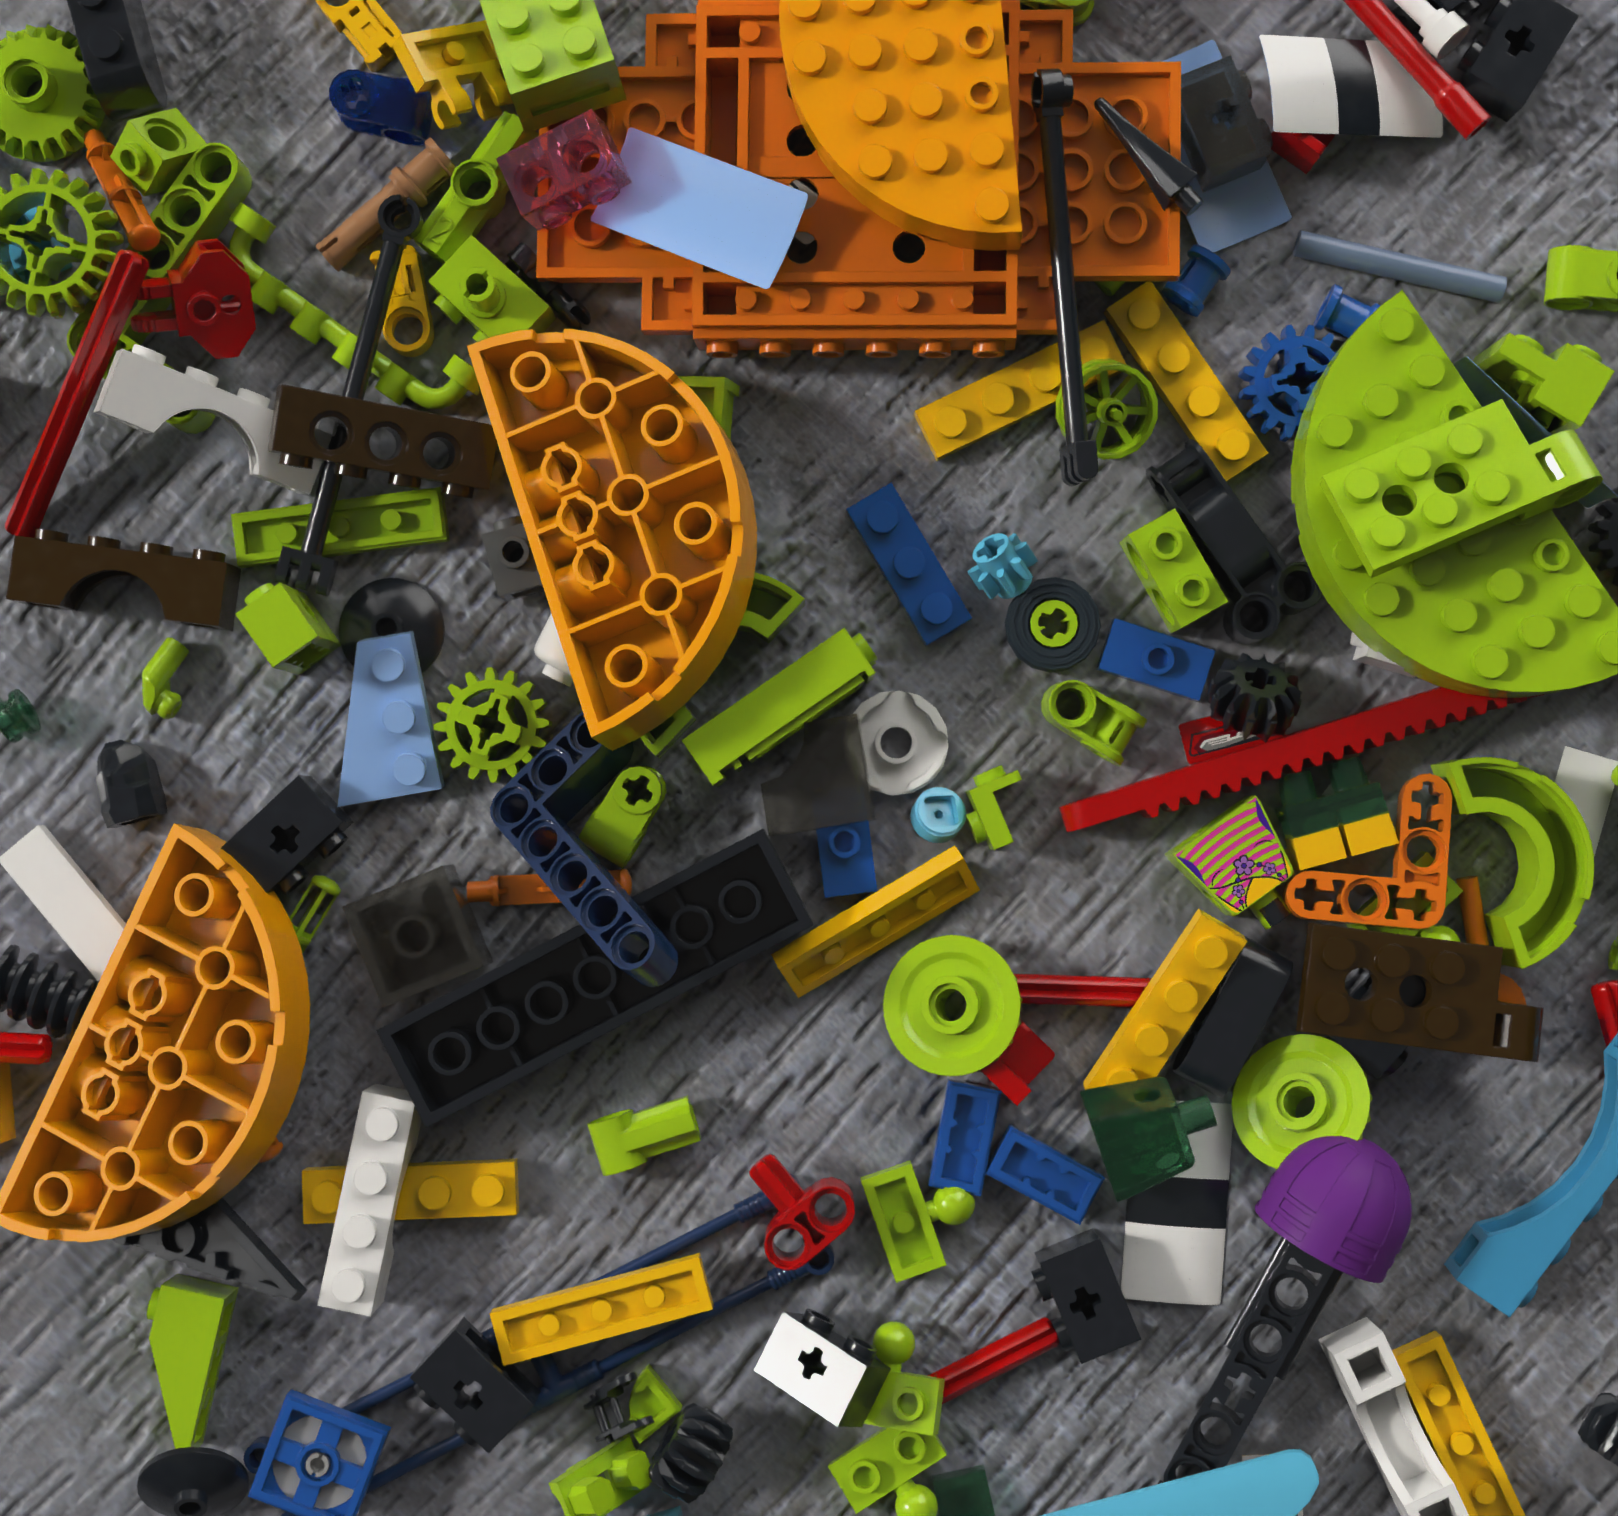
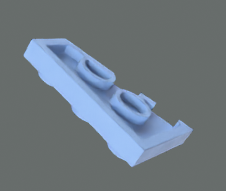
M409 631L358 641L337 807L442 789L445 784L414 632Z

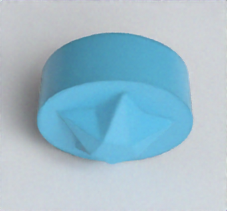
M933 787L920 794L912 806L910 819L914 830L920 837L929 842L944 843L953 839L963 827L966 821V808L961 798L953 791L943 787Z

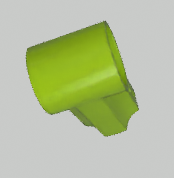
M688 1095L633 1112V1109L618 1111L587 1123L603 1176L633 1169L649 1161L648 1157L701 1141L698 1122Z

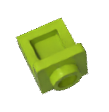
M1000 765L974 776L973 779L977 787L965 791L973 809V812L966 814L968 825L977 844L986 841L990 850H996L1014 842L993 792L1022 780L1018 770L1006 774L1003 766Z

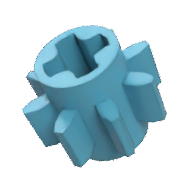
M997 533L984 538L977 544L973 551V559L977 565L967 572L978 589L984 590L989 599H993L997 594L1000 598L1010 599L1020 595L1029 587L1033 576L1028 567L1034 565L1038 560L1027 542H1021L1016 534L1013 533L1007 537L1005 534Z

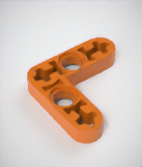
M1428 773L1420 774L1406 781L1401 787L1398 796L1396 835L1399 844H1395L1392 878L1313 870L1300 872L1288 880L1282 893L1283 900L1291 914L1304 920L1408 930L1426 929L1437 924L1443 916L1446 903L1452 813V793L1447 782L1437 775ZM1423 784L1429 786V794L1438 796V804L1428 807L1426 823L1438 822V831L1428 827L1408 828L1409 820L1413 822L1421 820V804L1412 801L1411 795L1422 790ZM1415 837L1427 838L1435 846V860L1427 867L1414 865L1407 856L1408 843ZM1306 880L1313 881L1315 891L1331 893L1335 891L1332 881L1341 882L1336 898L1339 914H1332L1330 912L1334 902L1327 901L1315 902L1312 904L1311 911L1305 910L1304 901L1295 899V890L1304 888ZM1357 885L1369 886L1377 895V907L1368 916L1356 914L1349 906V893ZM1387 886L1395 887L1392 899L1405 900L1413 898L1416 890L1421 891L1422 900L1431 902V911L1421 913L1420 921L1414 920V912L1412 910L1394 908L1391 909L1393 919H1386L1385 915L1390 904Z

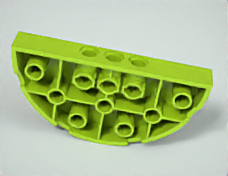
M1401 290L1371 314L1343 343L1315 384L1301 415L1291 464L1292 504H1295L1296 519L1300 532L1298 538L1301 549L1314 580L1327 602L1343 623L1364 644L1375 652L1379 651L1389 660L1403 667L1405 672L1436 686L1461 693L1487 697L1522 698L1552 694L1599 682L1617 675L1618 607L1552 509L1521 521L1519 516L1513 517L1376 577L1370 578L1320 486L1322 475L1482 407L1404 291ZM1443 472L1434 477L1436 486L1445 493L1454 494L1465 489L1464 481L1455 473ZM1392 494L1382 500L1384 508L1396 516H1404L1414 510L1412 502L1401 494Z

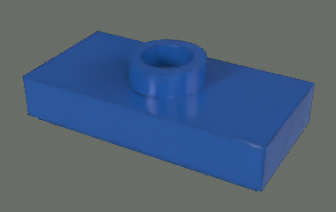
M1114 618L1112 619L1096 670L1198 702L1201 698L1215 650Z
M864 786L812 792L825 898L877 891Z
M948 1079L928 1186L941 1189L945 1187H959L970 1192L971 1195L981 1197L1002 1093L1000 1089Z
M1010 1124L986 1169L987 1175L1079 1225L1083 1221L1105 1179L1101 1173Z

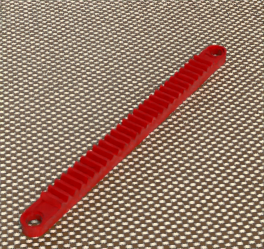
M1437 687L1267 742L1060 806L1059 809L1066 832L1083 829L1137 811L1144 818H1154L1158 816L1159 807L1164 812H1173L1179 810L1180 801L1184 805L1199 804L1200 795L1204 799H1215L1220 797L1221 790L1224 793L1240 791L1241 783L1245 787L1261 784V778L1264 780L1281 778L1282 772L1284 774L1301 772L1302 766L1304 768L1320 766L1323 760H1339L1343 758V754H1358L1363 752V749L1383 746L1384 742L1399 741L1404 739V736L1425 733V730L1444 727L1446 723L1466 720V717L1482 715L1486 711L1507 707V704L1523 702L1527 698L1542 695L1522 698L1487 697Z

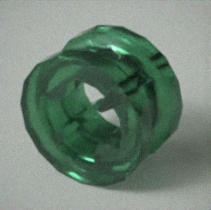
M14 689L9 692L7 700L4 701L0 698V731L9 741L17 743L22 740L24 732L27 731L30 734H35L40 731L39 717L30 700L19 689Z

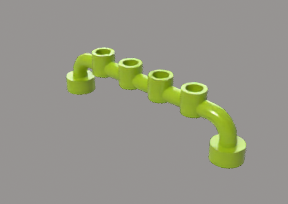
M240 201L229 217V220L237 225L229 242V250L244 264V269L249 275L250 286H252V301L273 315L280 306L295 317L289 326L292 330L315 345L321 337L337 347L332 358L349 370L358 336L252 260L250 253L254 240L257 239L266 244L276 226ZM376 351L371 372L380 379L374 388L400 406L408 398L427 409H444L456 404L468 390L477 396L481 392L473 366L456 354L451 357L443 369V372L450 377V380L443 387L431 388L382 353Z

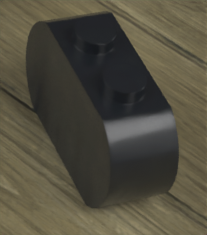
M67 0L88 79L97 100L109 119L117 121L166 107L167 93L141 0Z

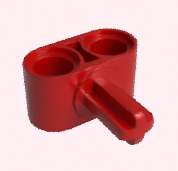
M773 1154L764 1156L750 1169V1177L778 1210L777 1214L767 1225L764 1239L765 1254L769 1262L775 1267L783 1270H796L847 1230L853 1222L855 1215L853 1193L850 1187L841 1179L834 1177L822 1178L803 1190ZM833 1193L839 1195L846 1204L845 1209L837 1217L827 1218L817 1212L815 1204L825 1194ZM789 1228L797 1230L804 1239L803 1245L794 1252L781 1251L774 1243V1237L779 1231Z

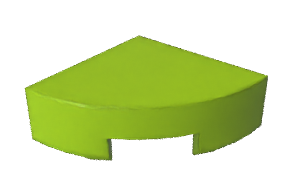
M650 1364L639 1374L629 1399L630 1420L637 1421L651 1415L654 1419L653 1424L634 1434L639 1444L682 1410L680 1401Z

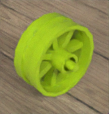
M1110 358L1094 359L1082 364L1083 385L1089 378L1095 375L1097 377L1098 392L1091 395L1084 392L1087 409V424L1097 420L1091 440H1096L1098 458L1102 460L1120 459L1137 451L1151 436L1158 419V398L1152 383L1139 370ZM1107 370L1121 371L1128 374L1110 395ZM1061 385L1056 397V420L1062 435L1066 438ZM1137 385L1140 392V405L1124 404L1121 402L1130 390ZM1127 414L1139 415L1135 426L1128 433L1122 424ZM1107 426H1112L1121 440L1110 446L1101 447Z

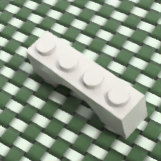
M134 344L131 352L125 349L116 351L93 413L144 433H154L166 420L186 410H200L212 413L227 421L241 436L249 457L250 475L298 494L310 495L322 461L313 460L312 469L279 464L280 453L267 451L274 411L268 408L269 398L244 388H239L237 395L217 388L219 378L190 366H187L185 374L164 366L166 356ZM320 420L315 426L314 435L318 444L327 449L332 434L318 429Z
M375 1083L362 1091L317 1306L371 1317L384 1302L394 1255L392 1238L398 1199L409 1161L417 1144L422 1121L405 1089Z
M1365 1317L1318 1339L1400 1516H1469L1454 1482L1440 1463L1418 1422L1406 1392V1380L1383 1331Z

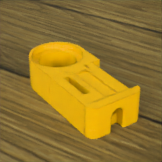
M315 0L323 14L339 33L343 32L363 56L364 62L370 71H380L397 57L392 46L402 32L376 0H349L342 6H332L325 0Z
M407 245L406 249L403 250L382 329L388 344L397 353L406 357H416L425 353L431 347L435 334L421 256L411 245ZM381 250L374 251L370 255V261L375 266V270ZM406 317H414L419 319L423 325V333L420 339L409 345L399 343L394 334L397 323Z

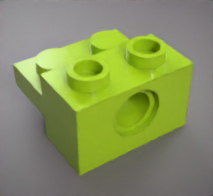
M1508 333L1475 356L1473 362L1552 435L1564 430L1580 428L1615 372L1601 363L1602 358L1597 352L1586 346L1566 343L1551 354L1546 355L1543 353L1544 348L1539 342L1521 334L1514 336Z

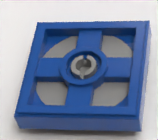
M291 1389L286 1394L248 1497L298 1516H358L391 1427Z

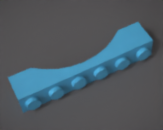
M1618 1033L1603 1051L1605 1078L1600 1110L1590 1137L1573 1164L1552 1186L1530 1202L1505 1214L1475 1222L1444 1263L1458 1282L1509 1318L1517 1307L1522 1308L1532 1300L1538 1289L1537 1281L1550 1264L1555 1265L1563 1259L1571 1244L1570 1237L1582 1221L1587 1222L1598 1213L1603 1203L1602 1195L1613 1180L1618 1179Z

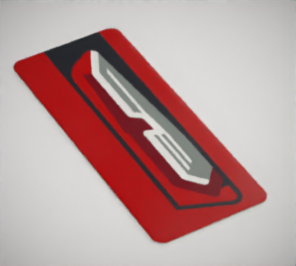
M1211 716L1179 724V731L1189 764L1202 762L1264 742L1256 735H1250L1244 741L1241 732L1236 730L1224 732L1223 721L1210 718ZM1273 734V735H1271V737L1268 739V741H1269V740H1272V739H1275V738H1278V737H1281V736H1283V735H1275V734Z

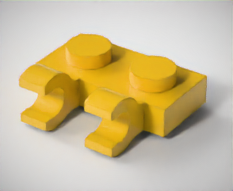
M486 20L400 34L392 46L415 92L430 91L432 114L441 130L459 127L461 121L457 114L471 112L473 109L470 97L461 85L473 83L475 107L484 122L499 119L503 113L500 106L513 104L506 81L503 78V72Z

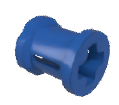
M1193 245L1187 252L1189 259L1181 269L1178 281H1168L1161 292L1170 303L1181 311L1198 317L1204 309L1203 302L1219 280L1227 279L1231 270L1223 259L1209 249L1200 245Z
M1334 284L1325 297L1313 326L1319 331L1326 327L1349 338L1381 305L1377 303L1372 306L1366 305L1343 294V288Z

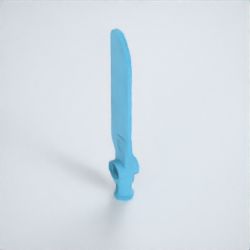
M1288 1449L1040 1516H1296L1310 1502L1319 1485V1474L1309 1454L1301 1449Z

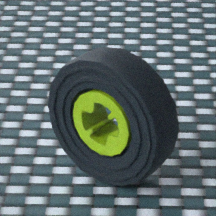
M1059 577L1037 579L1032 582L1023 593L1012 600L1005 619L1007 642L1017 658L1031 668L1049 673L1069 670L1084 661L1096 646L1101 628L1098 607L1089 592L1074 581ZM1054 611H1057L1064 617L1060 623H1066L1067 628L1065 634L1057 632L1050 639L1041 633L1045 626H1039L1038 621L1040 616L1049 617Z

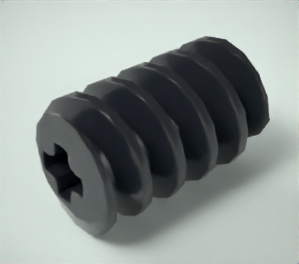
M10 945L0 958V1012L7 1009V1015L15 1021L27 1018V1024L35 1030L46 1026L47 1033L51 1037L60 1038L66 1034V1041L70 1044L97 987V980L93 978L88 979L79 990L75 988L78 977L77 971L70 970L61 981L56 980L58 963L54 961L49 962L40 973L37 971L38 954L34 952L29 954L20 964L17 962L20 953L19 946Z

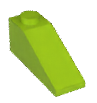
M176 1274L164 1282L161 1287H156L147 1308V1319L153 1320L149 1341L175 1449L200 1447L203 1444L239 1287L182 1274Z

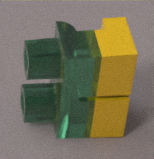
M1358 756L1326 764L1334 792L1317 796L1310 769L1278 778L1280 798L1283 806L1275 807L1274 809L1282 825L1287 848L1284 850L1294 870L1301 871L1347 858V856H1355L1399 844L1380 783L1368 781L1367 774Z

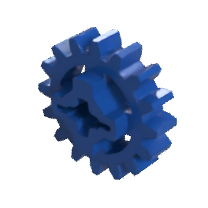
M1292 324L1286 325L1281 331L1280 341L1273 333L1269 332L1261 340L1264 350L1253 347L1246 355L1247 359L1254 366L1243 367L1238 375L1242 380L1250 382L1249 386L1238 393L1239 399H1252L1254 404L1246 413V417L1251 419L1261 415L1265 419L1260 430L1263 434H1266L1274 426L1280 428L1279 435L1282 442L1289 440L1293 433L1298 430L1301 415L1312 390L1336 353L1330 348L1334 335L1329 333L1320 341L1314 339L1315 329L1313 325H1308L1300 336H1296ZM1279 354L1277 374L1264 378L1269 361ZM1308 354L1318 359L1322 363V365L1313 360L1312 358H1310ZM1294 375L1297 382L1305 381L1306 384H1311L1300 393L1298 386H1289V384L1284 383ZM1271 402H1274L1280 407H1282L1284 410H1286L1287 414H1284L1281 411H1279L1277 408L1273 406Z

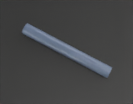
M1303 230L1299 231L1293 250L1294 257L1496 303L1502 300L1507 286V277Z

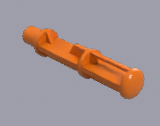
M92 129L84 134V144L87 148L86 159L93 168L108 198L111 209L117 214L129 245L134 250L140 252L154 249L160 242V231L154 225L142 202L138 189L135 188L134 184L111 159L110 156L115 145L107 142L100 130Z
M626 869L607 870L630 896L632 893V878L629 871ZM538 874L494 875L488 881L467 882L468 903L489 902L495 907L501 905L561 903ZM586 879L582 881V883L579 885V888L584 884Z

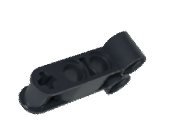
M1192 439L1185 442V449L1157 469L1153 466L1146 469V475L1151 486L1169 511L1174 508L1176 509L1209 569L1233 601L1223 616V627L1227 636L1234 642L1241 645H1252L1271 636L1277 630L1281 620L1280 613L1284 615L1298 614L1314 606L1321 599L1323 593L1314 580L1307 562H1294L1287 566L1284 564L1219 470L1197 442ZM1189 466L1194 467L1174 482H1169V480ZM1287 576H1295L1304 583L1306 595L1302 602L1293 601L1286 595L1284 581ZM1243 606H1252L1260 611L1263 617V625L1259 632H1251L1242 626L1240 612Z

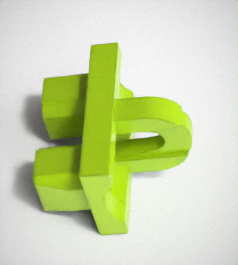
M628 1436L615 1440L614 1443L605 1446L587 1459L580 1460L548 1484L552 1493L560 1502L565 1516H605L650 1486L649 1483L652 1482L649 1478L650 1463L646 1453L642 1450H636L631 1437ZM602 1472H604V1475H605L606 1479L603 1478L602 1476H600V1477H596V1476H598L599 1474H601Z

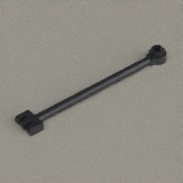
M1037 69V72H1034L1032 77L1031 99L1033 110L1036 113V122H1039L1067 444V446L1059 449L1061 475L1066 485L1076 486L1097 475L1098 456L1096 440H1088L1061 124V117L1064 115L1063 108L1071 106L1074 88L1070 74H1062L1060 69Z
M400 194L392 195L385 199L378 210V222L384 231L382 236L383 244L342 396L364 400L403 250L406 249L408 241L415 238L423 227V214L418 205L408 197L406 200L408 203L406 210L411 214V224L405 229L395 228V217L399 213L405 212L404 199ZM336 421L328 446L329 450L337 448L343 438L342 428ZM324 462L301 550L282 547L275 573L276 583L281 582L287 585L293 566H298L296 588L307 591L310 587L313 573L316 571L320 572L316 594L323 596L330 594L339 561L322 557L343 478V475L334 474L335 463Z

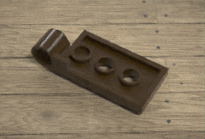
M1308 923L1296 1031L1538 1062L1544 1008L1497 1002L1503 954L1502 947ZM1362 968L1369 973L1372 979V988L1366 997L1355 1000L1348 995L1345 989V980L1352 970ZM1416 975L1424 982L1426 994L1420 1004L1409 1007L1401 1000L1399 988L1405 978Z

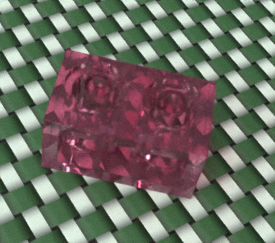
M593 109L496 158L521 216L538 231L543 228L554 229L566 224L571 220L572 213L589 204L600 205L609 202L618 196L620 188L632 183L607 125ZM592 154H600L597 166L589 172L582 173L581 167L584 160ZM552 178L549 191L541 197H534L537 185L544 179Z

